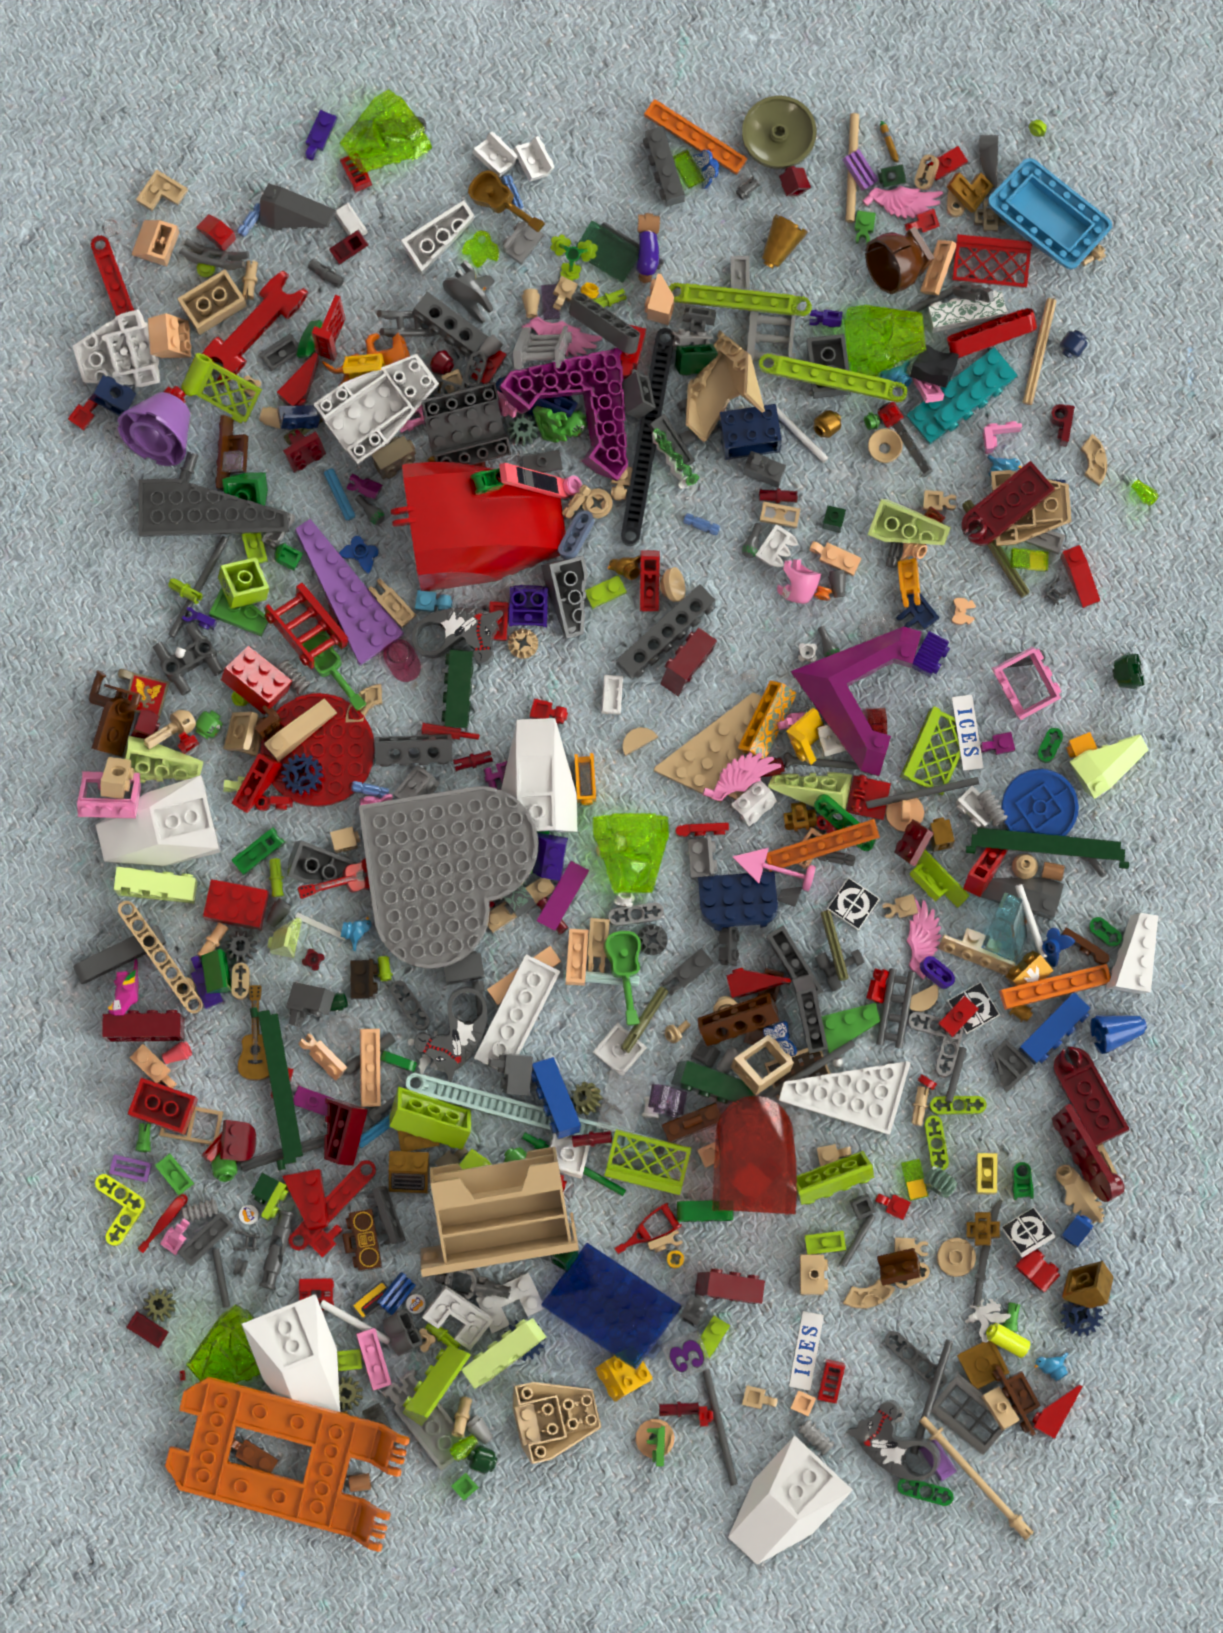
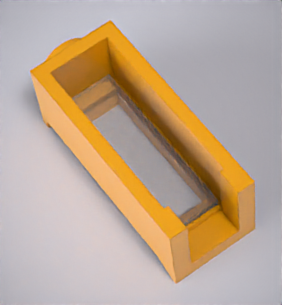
M590 753V756L578 757V754H574L577 803L592 805L593 802H596L594 753Z

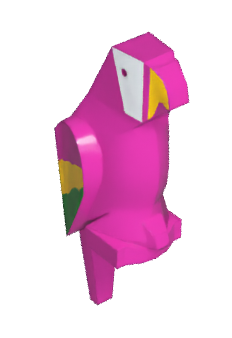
M137 959L134 960L133 972H117L116 980H114V984L117 986L115 989V1000L111 1006H108L109 1013L112 1015H124L132 1004L138 1002L139 978Z

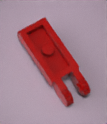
M729 823L684 824L682 826L678 825L675 828V832L680 837H687L690 833H694L695 836H706V832H714V835H725V832L729 831Z

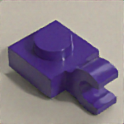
M825 309L824 312L811 310L810 316H815L816 319H810L809 325L816 326L822 322V325L831 328L841 327L843 312Z
M191 607L186 608L192 615L189 618L183 616L182 619L185 622L197 621L199 623L198 626L205 630H209V628L215 629L217 625L215 619L196 612Z

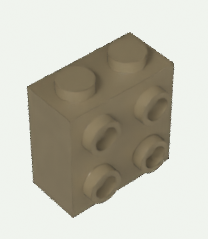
M404 435L402 437H394L388 445L371 455L373 464L382 479L394 477L397 471L402 469L403 464L415 462V447L410 439L406 440Z

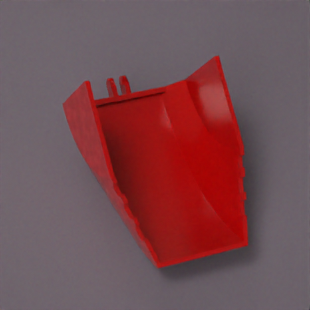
M422 462L402 465L407 506L394 508L390 511L392 515L409 514V518L396 519L392 521V525L394 527L410 525L421 591H434L496 582L508 575H514L525 568H531L540 562L560 556L558 547L566 534L561 498L505 484L498 490L476 495V487L470 476L480 471H489L496 468L454 462ZM496 476V479L501 482L500 478Z

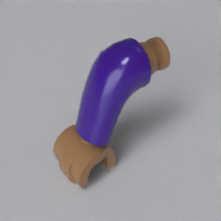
M653 213L638 214L639 256L636 269L639 272L638 279L643 283H649L652 280V275L656 273L659 264L657 234L660 228V216H655Z

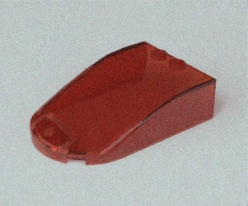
M747 1096L734 1101L723 1111L716 1127L712 1211L724 1210L795 1215L797 1167L793 1126L788 1114L778 1103L762 1096Z

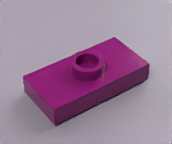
M298 1086L293 1101L295 1106L327 1116L325 1098H334Z

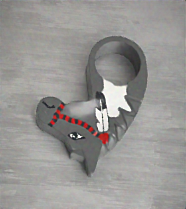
M450 608L434 612L415 625L411 636L412 643L415 649L424 657L439 658L459 642L466 640L469 646L474 649L473 656L476 661L481 665H487L494 658L493 638L497 631H499L497 621L502 617L503 612L498 610L489 613L474 608ZM429 625L443 626L445 630L444 644L436 651L428 652L422 650L418 644V636L421 630Z
M473 987L458 988L450 995L447 1003L450 1029L448 1034H438L432 1037L426 1032H420L414 1038L415 1048L419 1052L431 1057L435 1061L437 1070L446 1072L449 1082L453 1080L455 1071L463 1066L479 1045L486 1027V1001L481 992ZM461 993H474L482 1002V1010L473 1022L465 1021L464 1023V1021L456 1018L452 1012V1003Z
M886 1400L879 1406L873 1417L865 1420L861 1419L857 1427L846 1431L847 1434L857 1438L863 1450L880 1467L899 1478L914 1481L926 1480L940 1466V1451L932 1441L924 1438L896 1436V1422L894 1419L900 1413V1405L895 1400ZM921 1445L930 1450L934 1458V1465L930 1472L920 1474L909 1468L904 1460H906L905 1453L911 1446Z

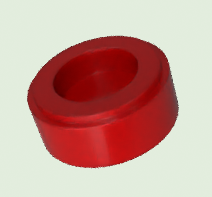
M920 1074L918 1077L920 1083L931 1090L935 1089L937 1083L923 1074Z

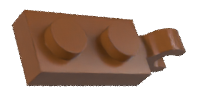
M233 1439L232 1448L238 1451L235 1455L237 1458L255 1469L272 1473L279 1461L277 1458L245 1439L243 1444Z

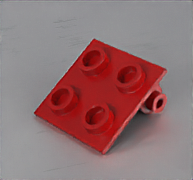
M865 775L853 776L846 811L855 815L884 820L887 805L867 809L866 801L888 797L891 783L869 779Z

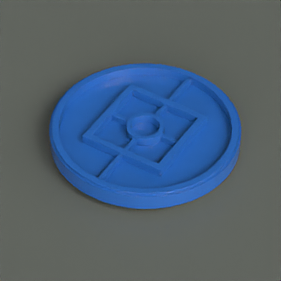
M1031 769L1019 774L1009 783L1002 797L1001 810H1004V815L1008 816L1004 822L1009 831L1066 836L1077 820L1079 804L1073 786L1061 774L1048 769Z

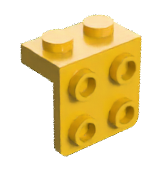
M815 708L805 713L803 717L786 731L796 756L802 762L806 761L810 765L816 761L810 746L819 739L817 728L824 726Z
M633 1346L594 1368L614 1403L652 1380L651 1373Z

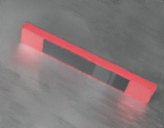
M508 463L499 464L501 482L504 484L561 499L570 498L564 490L563 482L565 479Z

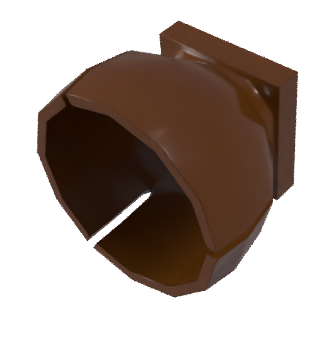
M916 227L909 229L905 236L895 232L881 234L869 241L865 249L866 266L872 280L882 291L888 294L901 292L914 284L917 277L922 275L935 258Z

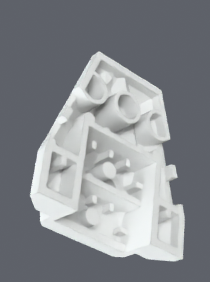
M139 309L118 315L72 346L83 382L98 383L103 375L114 378L122 386L135 385V387H144L160 382L159 359L157 356L150 354L148 323L144 322Z

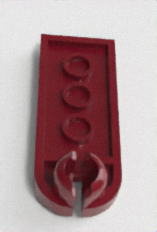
M1030 460L964 515L961 524L962 532L965 537L968 536V541L977 546L988 545L1053 493L1055 488ZM977 527L980 528V530H978L976 533H973V534L971 533V532H973Z
M1071 1046L1067 1047L1066 1052L1062 1049L1056 1056L1053 1064L1054 1074L1095 1146H1100L1129 1132L1130 1128L1089 1054L1080 1048ZM1065 1053L1068 1054L1073 1065H1071L1068 1062V1060L1065 1057Z
M1071 1103L1064 1106L1051 1120L1053 1127L1061 1135L1063 1144L1072 1154L1074 1163L1082 1171L1084 1180L1089 1183L1094 1194L1103 1202H1108L1120 1196L1125 1190L1121 1177L1118 1174L1111 1173Z

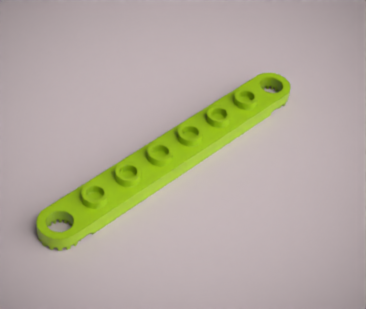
M678 282L668 286L671 292L676 288L681 289V294L678 297H674V302L793 316H806L812 310V304L805 296ZM806 302L805 310L800 311L797 309L799 303Z
M769 353L761 356L759 360V368L766 374L893 402H901L907 396V387L901 382ZM766 359H770L774 365L770 368H765L763 362ZM901 388L903 390L902 396L897 397L893 395V389Z

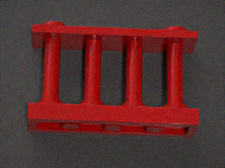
M303 582L296 586L295 597L276 610H273L269 604L265 606L266 620L270 624L273 623L299 655L302 664L307 665L311 670L314 668V657L333 645H338L341 650L348 646L347 635ZM303 603L307 611L287 624L281 620L279 616L297 604ZM310 617H315L318 625L300 637L296 638L290 631ZM321 631H326L330 635L328 640L310 652L302 645Z

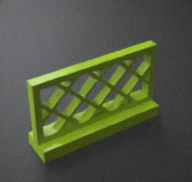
M935 706L929 709L900 774V778L910 780L924 788L933 787L931 779L939 776L943 784L949 783L961 756L959 740L954 729L956 725L953 726L952 722L956 724L955 718L940 711L941 709ZM940 717L947 719L950 727L941 730L938 724ZM951 729L955 740L945 743L942 732ZM939 734L942 744L933 747L930 739L933 735ZM956 742L958 751L956 754L950 755L947 744ZM943 746L947 757L938 760L934 749ZM931 751L934 762L925 764L923 755L925 752ZM948 759L951 767L948 771L942 772L939 762ZM936 763L939 774L930 777L926 766ZM923 768L927 779L919 780L914 775L918 769Z
M616 1129L604 1176L680 1195L692 1148ZM618 1135L627 1137L630 1144L621 1148L617 1142ZM639 1141H644L649 1148L640 1153L635 1144ZM632 1146L637 1155L628 1160L623 1151ZM664 1146L668 1153L659 1158L654 1148ZM678 1150L686 1152L685 1159L677 1162L673 1155ZM651 1151L656 1160L647 1165L642 1155ZM621 1153L626 1161L621 1165L612 1163L613 1156ZM670 1155L675 1165L666 1169L661 1160ZM637 1158H640L644 1164V1167L639 1170L634 1169L630 1163ZM658 1162L663 1172L654 1174L649 1167ZM677 1167L681 1173L680 1180L672 1178L668 1172Z

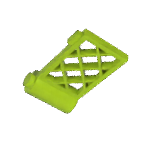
M201 353L195 354L180 386L186 395H197L233 415L232 419L239 423L243 421L246 423L262 391L261 388L219 366L211 358ZM214 369L221 373V380L214 381L212 376ZM233 379L237 381L239 388L230 390L228 380ZM224 382L227 392L219 394L215 384ZM212 385L215 395L208 396L203 393L205 387ZM249 388L256 393L253 398L247 400L244 390ZM240 391L243 401L235 403L232 393ZM228 394L231 404L224 405L220 396ZM245 404L247 409L245 416L238 412L237 405Z

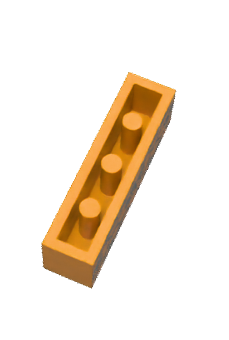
M770 680L738 749L747 755L751 752L752 757L761 752L762 756L759 760L766 758L779 732L777 723L784 721L797 693L783 683Z

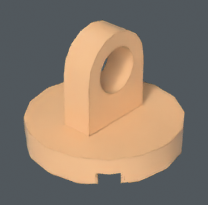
M918 798L902 800L901 802L887 805V821L897 831L905 832L906 826L912 819L919 823L923 821L924 808Z

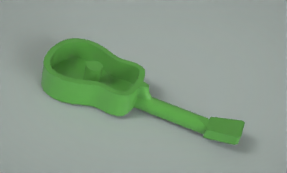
M321 631L302 645L310 652L328 640L330 636L326 632ZM331 646L314 657V668L321 677L332 675L350 698L349 701L355 710L359 711L366 706V702L358 694H355L337 669L341 666L342 662L338 653Z
M618 931L607 937L604 942V952L611 963L612 975L616 978H622L627 1010L625 1011L626 1025H638L640 1022L637 1012L634 1010L630 977L635 976L640 970L638 956L641 949V941L631 931Z

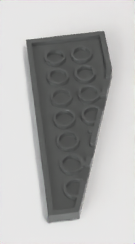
M176 478L139 479L138 536L289 532L288 512Z

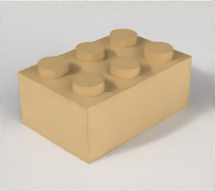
M225 269L177 298L180 307L199 335L247 306L244 297Z

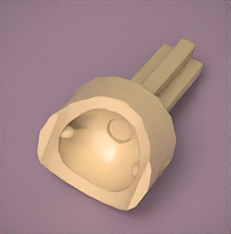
M177 710L170 715L171 723L143 740L144 745L151 749L177 732L179 734L184 731L186 734L192 732L196 721L190 711Z

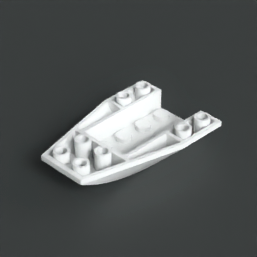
M418 354L384 366L381 370L372 371L346 381L313 405L343 449L358 465L392 440L422 405L421 400L427 399L438 387L439 383Z
M555 718L517 720L501 791L512 795L522 803L530 813L537 832H578L577 794Z

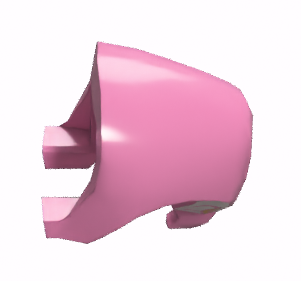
M793 559L791 568L792 561L787 560L784 562L783 570L789 577L791 586L789 584L784 587L777 585V592L788 601L806 604L812 599L818 587L821 573L809 570L801 564V560Z

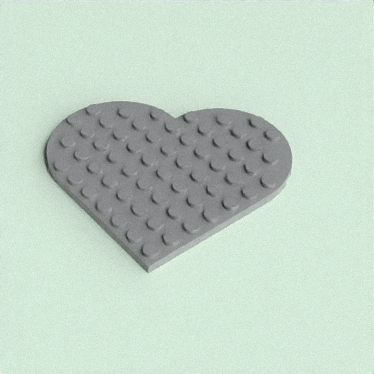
M482 786L359 805L374 920L382 942L397 958L420 968H443L463 960L478 946L486 932L490 913L489 902L504 898L517 890L528 878L535 865L538 854V834L530 813L512 795L496 788Z

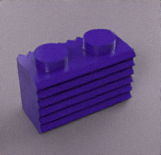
M929 631L914 658L911 668L930 678L933 673L937 674L942 665L939 663L941 657L946 658L950 650L947 647L949 641Z

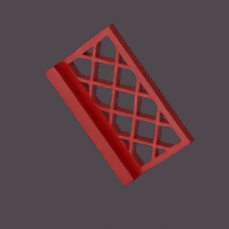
M957 234L952 281L1027 288L1032 243L1021 240ZM967 248L972 255L963 260L959 255V249ZM980 250H986L990 254V257L984 262L976 255ZM999 252H1005L1009 257L1003 264H1000L995 257ZM1017 254H1027L1026 262L1019 266L1014 257ZM974 256L980 265L972 271L966 262ZM991 258L999 266L993 272H990L984 265ZM1012 260L1017 269L1009 275L1003 266ZM962 265L970 272L966 277H957V269ZM980 267H983L989 274L984 279H978L974 274ZM1000 268L1007 275L1003 281H997L993 276ZM1020 270L1024 275V283L1015 282L1011 276Z
M334 296L321 328L314 326L312 330L317 354L334 362L337 357L335 343L346 320L341 296Z

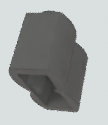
M407 1309L396 1312L383 1320L384 1330L391 1338V1345L398 1356L407 1354L423 1345L421 1335L414 1327V1320Z

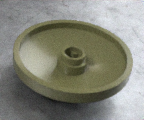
M770 96L760 100L747 112L742 125V140L748 154L759 164L772 169H786L790 166L798 165L809 156L816 141L817 128L812 113L803 103L788 96Z

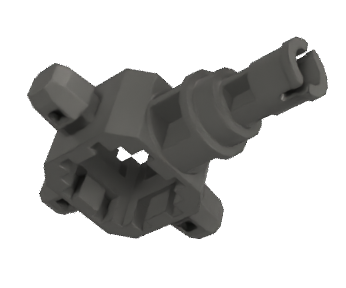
M475 1268L435 1275L437 1283H446L445 1286L466 1300L474 1295L481 1297L495 1295L506 1299L510 1297V1286L495 1284L494 1281H490V1278L481 1277ZM456 1272L472 1276L470 1292L466 1293L453 1289L452 1284Z

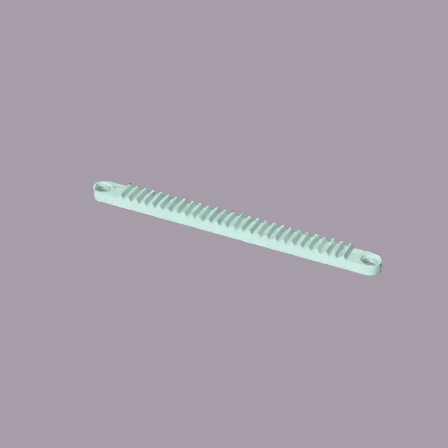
M419 1073L410 1074L406 1079L408 1090L457 1106L551 1131L549 1125L551 1121L549 1116H545L543 1107ZM413 1078L421 1080L419 1088L415 1089L410 1086V1081ZM578 1117L581 1124L580 1132L573 1135L589 1134L590 1131H594V1133L611 1131L612 1138H614L616 1129L626 1132L630 1131ZM618 1135L617 1142L621 1148L630 1144L627 1137ZM639 1141L635 1144L640 1153L649 1148L644 1141ZM612 1143L600 1144L607 1147H612ZM632 1146L624 1150L637 1155ZM665 1149L664 1153L662 1155H658V1157L660 1158L661 1156L667 1154V1150ZM651 1151L642 1155L656 1160Z

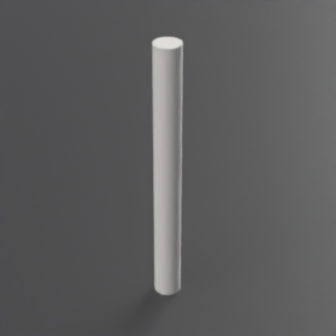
M777 407L778 419L825 463L829 458Z
M1016 885L1015 889L1038 953L1045 958L1047 955L1042 950L1043 942L1023 885Z
M322 1300L321 1308L358 1329L365 1331L373 1328ZM376 1330L378 1339L388 1345L391 1338Z

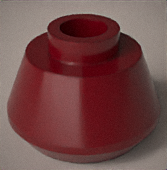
M446 350L438 351L430 363V369L435 374L445 375L454 368L453 359Z

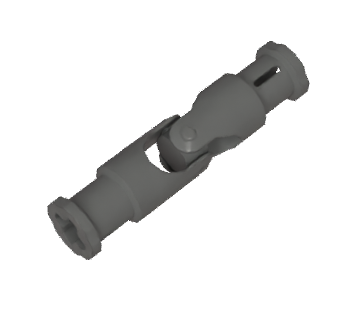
M278 1210V1222L273 1229L269 1254L263 1267L264 1275L262 1282L259 1283L260 1287L276 1290L275 1283L277 1275L281 1272L283 1256L291 1234L292 1218L296 1215L283 1210ZM280 1238L282 1239V1247L275 1244Z

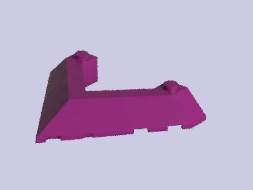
M614 348L565 359L562 361L560 368H556V363L552 362L509 372L499 387L507 402L522 414L529 411L537 399L583 394L591 448L581 462L599 475L615 481L619 480L628 467V459H626L627 439L624 428V390H622L623 371L620 349Z
M903 626L790 671L862 772L880 776L891 736L872 730L849 686L892 663L911 668L921 637V631Z

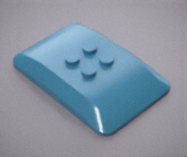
M1032 158L1023 160L988 199L989 207L1000 218L1035 247L1067 269L1078 267L1112 228V222L1106 215Z

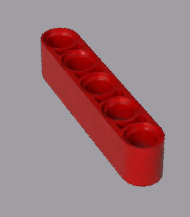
M1024 308L948 336L947 343L950 353L959 354L958 358L1036 330L1037 324L1033 309Z

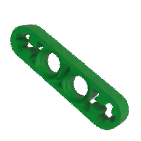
M821 794L817 797L814 803L815 810L838 830L860 823L830 796ZM838 813L843 819L837 820L833 814ZM876 839L856 846L863 851H870Z

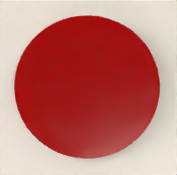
M312 693L296 697L276 711L282 720L279 722L282 729L324 698L337 712L336 715L280 761L283 765H289L288 758L295 760V754L299 758L302 757L303 753H305L306 758L312 755L313 761H319L317 766H322L323 768L319 773L324 775L323 778H319L322 784L315 785L317 791L310 789V795L306 791H304L302 796H300L299 791L293 794L292 788H286L288 783H283L282 781L286 777L281 774L282 771H286L283 765L271 783L284 797H290L295 803L311 807L333 805L352 796L355 793L351 790L353 781L363 784L371 772L375 759L374 736L364 715L360 711H356L352 706L348 712V719L360 720L363 717L364 719L361 722H346L347 710L351 703L341 697L325 693ZM261 739L260 754H267L274 758L265 747V742ZM311 766L310 773L315 776V769ZM305 771L303 773L299 772L300 778L302 776L306 777ZM290 773V779L294 783L295 776ZM308 782V783H305V784H303L302 786H307V785H309L310 783H309V782Z

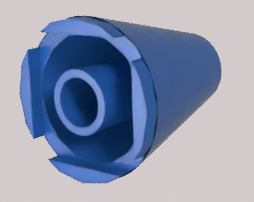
M1139 1015L1095 1016L1090 1022L1091 1036H1095L1097 1040L1094 1045L1101 1054L1109 1053L1143 1035L1147 1029L1145 1019H1142Z

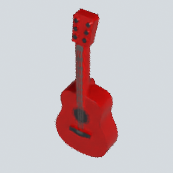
M366 857L358 864H351L344 868L343 877L315 885L299 886L297 890L300 899L341 885H346L348 891L352 893L360 890H370Z

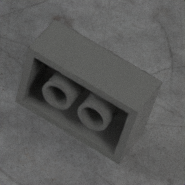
M844 334L807 338L808 362L849 371ZM811 383L813 399L851 394L848 391Z

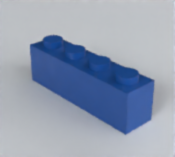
M1074 992L1019 1047V1050L1034 1065L1038 1062L1042 1064L1049 1057L1047 1052L1051 1048L1056 1050L1063 1043L1060 1039L1065 1034L1069 1037L1077 1029L1074 1025L1078 1021L1083 1023L1089 1017L1088 1011L1091 1008Z
M554 1057L533 1063L531 1081L536 1083V1094L538 1099H542L544 1103L543 1111L545 1116L550 1118L551 1132L553 1134L556 1133L558 1139L579 1133L581 1124Z

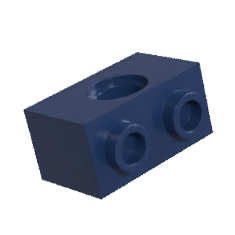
M103 375L89 399L120 416L129 409L136 393L130 387L117 383L114 378ZM110 392H114L117 398L112 397Z

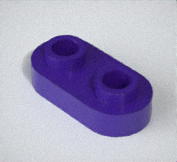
M928 956L920 962L921 972L938 987L947 989L954 984L955 976L953 972L935 957Z

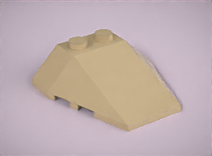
M991 471L992 492L1015 474L1016 471ZM1047 479L1053 485L1055 491L996 539V546L1016 545L1070 523L1069 484Z

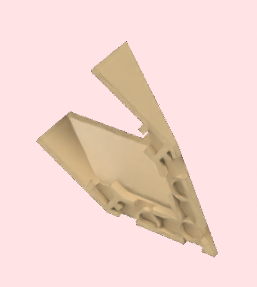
M721 331L718 332V340L714 343L718 356L701 370L694 380H690L687 388L686 425L703 442L709 438L719 421V412L726 409L730 400L741 395L759 411H765L751 355Z

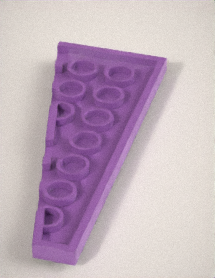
M311 519L297 527L295 534L309 558V563L317 575V580L325 592L324 595L335 617L338 619L342 631L348 637L349 647L357 659V664L361 666L403 637L404 632L379 604Z

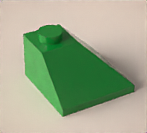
M247 472L222 479L224 493L265 506L268 492L266 472Z

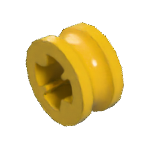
M678 1250L671 1251L667 1256V1263L671 1268H679L684 1263V1256ZM676 1254V1256L678 1254L681 1257L677 1265H675V1262L674 1264L670 1262L672 1259L671 1255Z

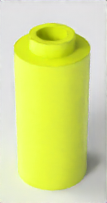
M998 1323L991 1324L986 1331L988 1341L1019 1358H1023L1030 1348L1031 1343L1029 1340Z

